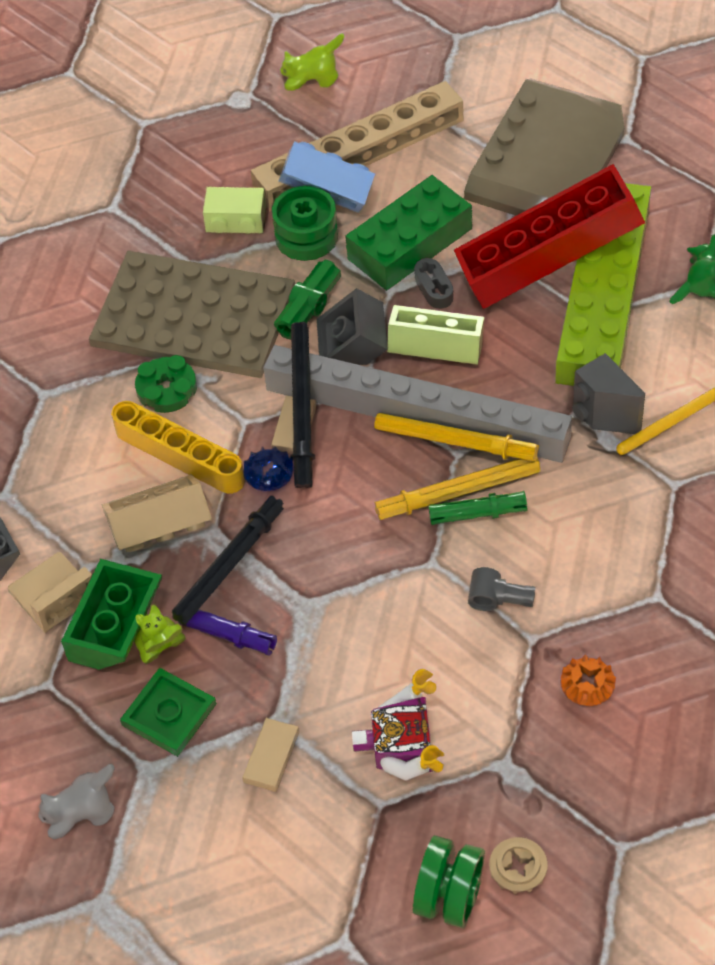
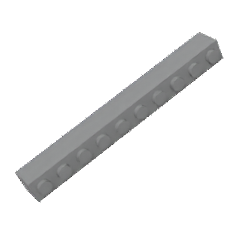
M274 345L263 368L266 390L292 396V349ZM309 353L310 399L316 400V403L376 417L378 413L489 435L506 437L509 434L512 435L514 440L539 445L537 457L560 463L563 462L571 439L572 416Z

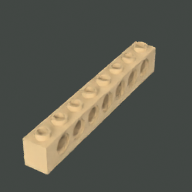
M444 81L309 144L313 145L315 150L325 154H337L343 161L350 164L358 163L368 166L464 121L463 100ZM288 153L251 170L253 188H264L266 207L269 211L272 210V206L278 196L284 191L294 188L278 181Z

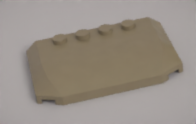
M526 79L470 172L464 190V199L517 216L606 168L624 136L622 105L538 80Z

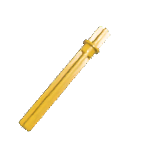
M378 413L374 422V427L378 430L490 452L491 454L501 455L504 460H507L510 456L536 461L539 451V445L514 440L512 435L509 434L506 437L489 435Z
M538 458L536 461L516 459L406 492L401 490L399 495L374 502L375 511L378 514L379 520L403 513L411 515L413 510L430 504L433 505L536 474L540 471V462Z

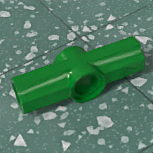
M326 259L318 262L303 283L297 282L293 286L288 304L274 322V327L277 328L282 337L291 340V325L293 323H308L312 316L318 317L321 315L326 306L328 294L341 278V270L335 266L334 262Z

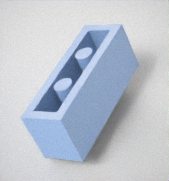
M294 141L278 181L292 187L312 186L321 188L330 194L335 204L359 213L365 205L375 173L370 172L362 164L345 162L337 154H325L315 150V147L307 142L298 143Z

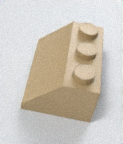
M192 474L101 504L119 551L125 549L126 552L141 549L144 547L143 542L155 538L157 542L171 539L175 536L174 532L185 528L187 531L198 530L205 526V521L212 519L201 483Z

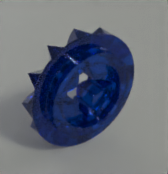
M262 446L259 452H251L249 459L244 461L243 473L245 480L250 486L258 490H277L285 486L293 476V461L290 460L287 451L281 452L276 446L273 449L267 450ZM272 461L273 468H270L264 475L263 467Z

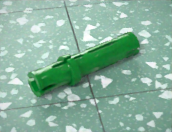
M525 491L504 495L489 493L488 497L443 504H430L428 508L431 525L488 516H492V519L506 513L527 511Z

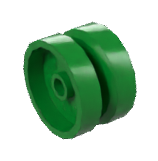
M298 186L284 191L276 198L272 206L275 241L281 253L291 259L308 261L327 255L335 247L338 240L335 201L329 193L317 187Z
M434 835L428 844L420 867L414 892L413 914L432 920L439 913L443 904L444 922L464 929L479 893L485 850L465 844L459 850L454 861L455 846L453 841Z

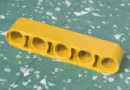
M122 401L113 407L111 415L118 438L188 475L192 474L196 479L221 492L233 494L243 488L245 479L242 461L235 453L134 402Z

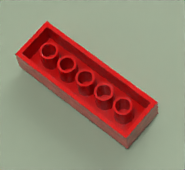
M613 163L454 249V252L472 291L482 308L485 309L643 225L645 221L632 194Z

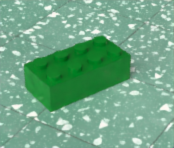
M430 175L345 235L347 259L387 291L414 272L415 264L425 258H433L472 229V205L435 176Z

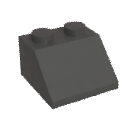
M357 288L317 318L319 356L357 365H367L388 350L384 304Z
M606 353L575 371L572 409L580 421H585L594 430L636 434L642 430L646 393Z

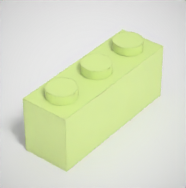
M394 305L388 323L387 352L478 365L483 343L484 317Z

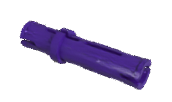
M198 610L188 623H179L180 625L233 642L235 647L241 649L244 647L251 648L268 656L272 654V650L275 649L277 643L276 635L252 628L250 623L244 621L238 623L202 610Z

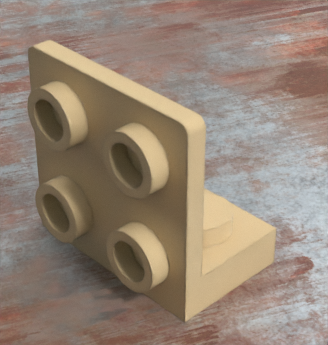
M57 552L10 584L8 591L42 631L46 633L76 611L92 574L85 566L78 571L61 552Z

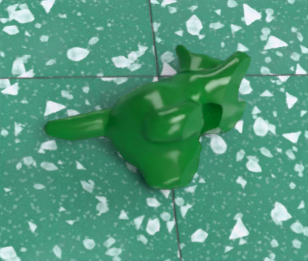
M715 234L711 236L710 244L705 243L697 247L687 248V251L692 255L690 263L693 265L689 269L687 281L670 298L669 302L671 304L682 301L691 292L699 297L715 298Z

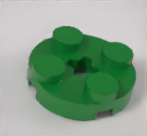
M174 355L157 358L139 365L138 374L135 378V389L139 401L145 407L147 404L150 407H154L156 412L169 413L182 409L188 404V399L192 394L195 395L197 391V382L193 368L186 363L182 356ZM165 381L171 382L168 388H164L160 384Z

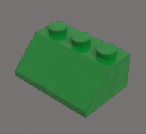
M100 558L61 640L67 660L98 670L125 662L140 629L135 617L137 614L146 616L162 581V575Z

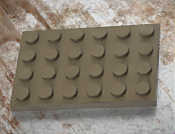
M128 250L89 337L90 346L155 359L179 355L189 365L262 378L264 365L279 334L277 328L274 327V322L288 304L289 295L295 285V280Z

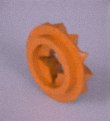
M585 654L577 660L572 658L570 663L563 667L560 680L561 688L564 694L574 703L583 706H595L605 702L613 694L616 676L612 672L611 665H606L600 657L594 659L589 658ZM582 672L589 677L595 675L594 685H591L588 681L581 682Z

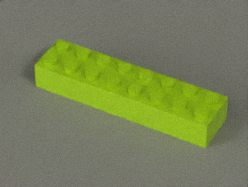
M625 183L645 223L576 261L556 360V384L574 386L575 371L604 353L621 368L649 213L651 186Z

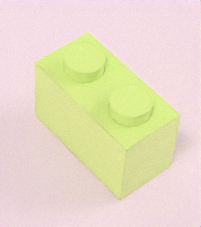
M207 187L203 208L206 232L263 233L266 215L264 188Z

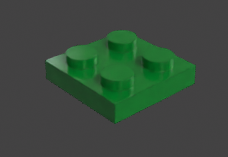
M159 667L120 718L123 727L178 757L217 703L215 697Z

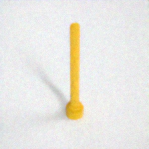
M715 387L619 443L616 447L618 454L625 455L715 402Z

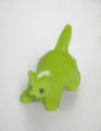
M341 33L328 44L314 47L300 56L295 57L285 51V58L280 68L281 74L288 77V80L284 83L285 89H299L307 81L313 79L318 82L320 87H330L338 78L334 50L342 44L345 38L344 34Z
M156 605L151 606L149 615L137 614L135 617L140 629L134 643L139 650L141 660L145 664L154 661L164 649L171 646L176 647L186 639L185 634L181 633L183 630L181 626L175 624L168 616H163Z

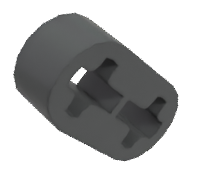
M431 258L418 261L414 268L415 281L427 302L432 307L439 309L450 306L454 298L453 285L439 262ZM428 273L433 274V278H430ZM438 288L442 295L435 293V289Z

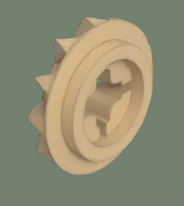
M522 837L506 839L499 843L491 853L489 861L491 877L495 879L501 889L506 888L514 894L521 891H528L530 893L534 887L542 884L546 875V855L542 848L532 840ZM512 855H514L515 859H518L520 864L527 863L524 866L523 877L517 870L510 871V868H512Z

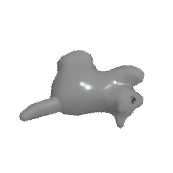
M108 764L98 773L87 772L79 775L72 782L71 786L56 796L41 794L38 817L42 822L51 824L47 831L50 838H62L77 822L83 819L90 820L94 826H102L109 821L115 807L109 801L105 783L113 775L115 769L113 764Z

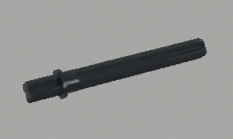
M295 322L291 325L293 454L290 455V460L294 461L295 488H311L312 460L315 459V454L312 453L309 327L305 322Z
M271 495L257 512H251L248 516L249 521L173 608L172 617L175 621L181 624L188 623L261 535L271 530V523L284 509L282 507L284 503L281 499H276Z

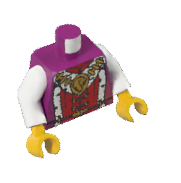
M426 669L417 670L413 675L412 683L378 706V708L371 711L372 729L352 731L354 752L375 750L376 768L384 770L402 780H409L427 772H441L443 764L437 758L444 756V752L430 743L426 699L421 697L422 692L433 694L436 691V684L432 681H427L433 676V673Z

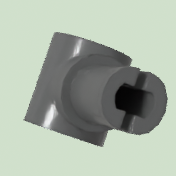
M480 567L472 572L468 604L480 611L494 610L497 605H503V602L533 607L536 587L506 583V579H501V574L495 569Z

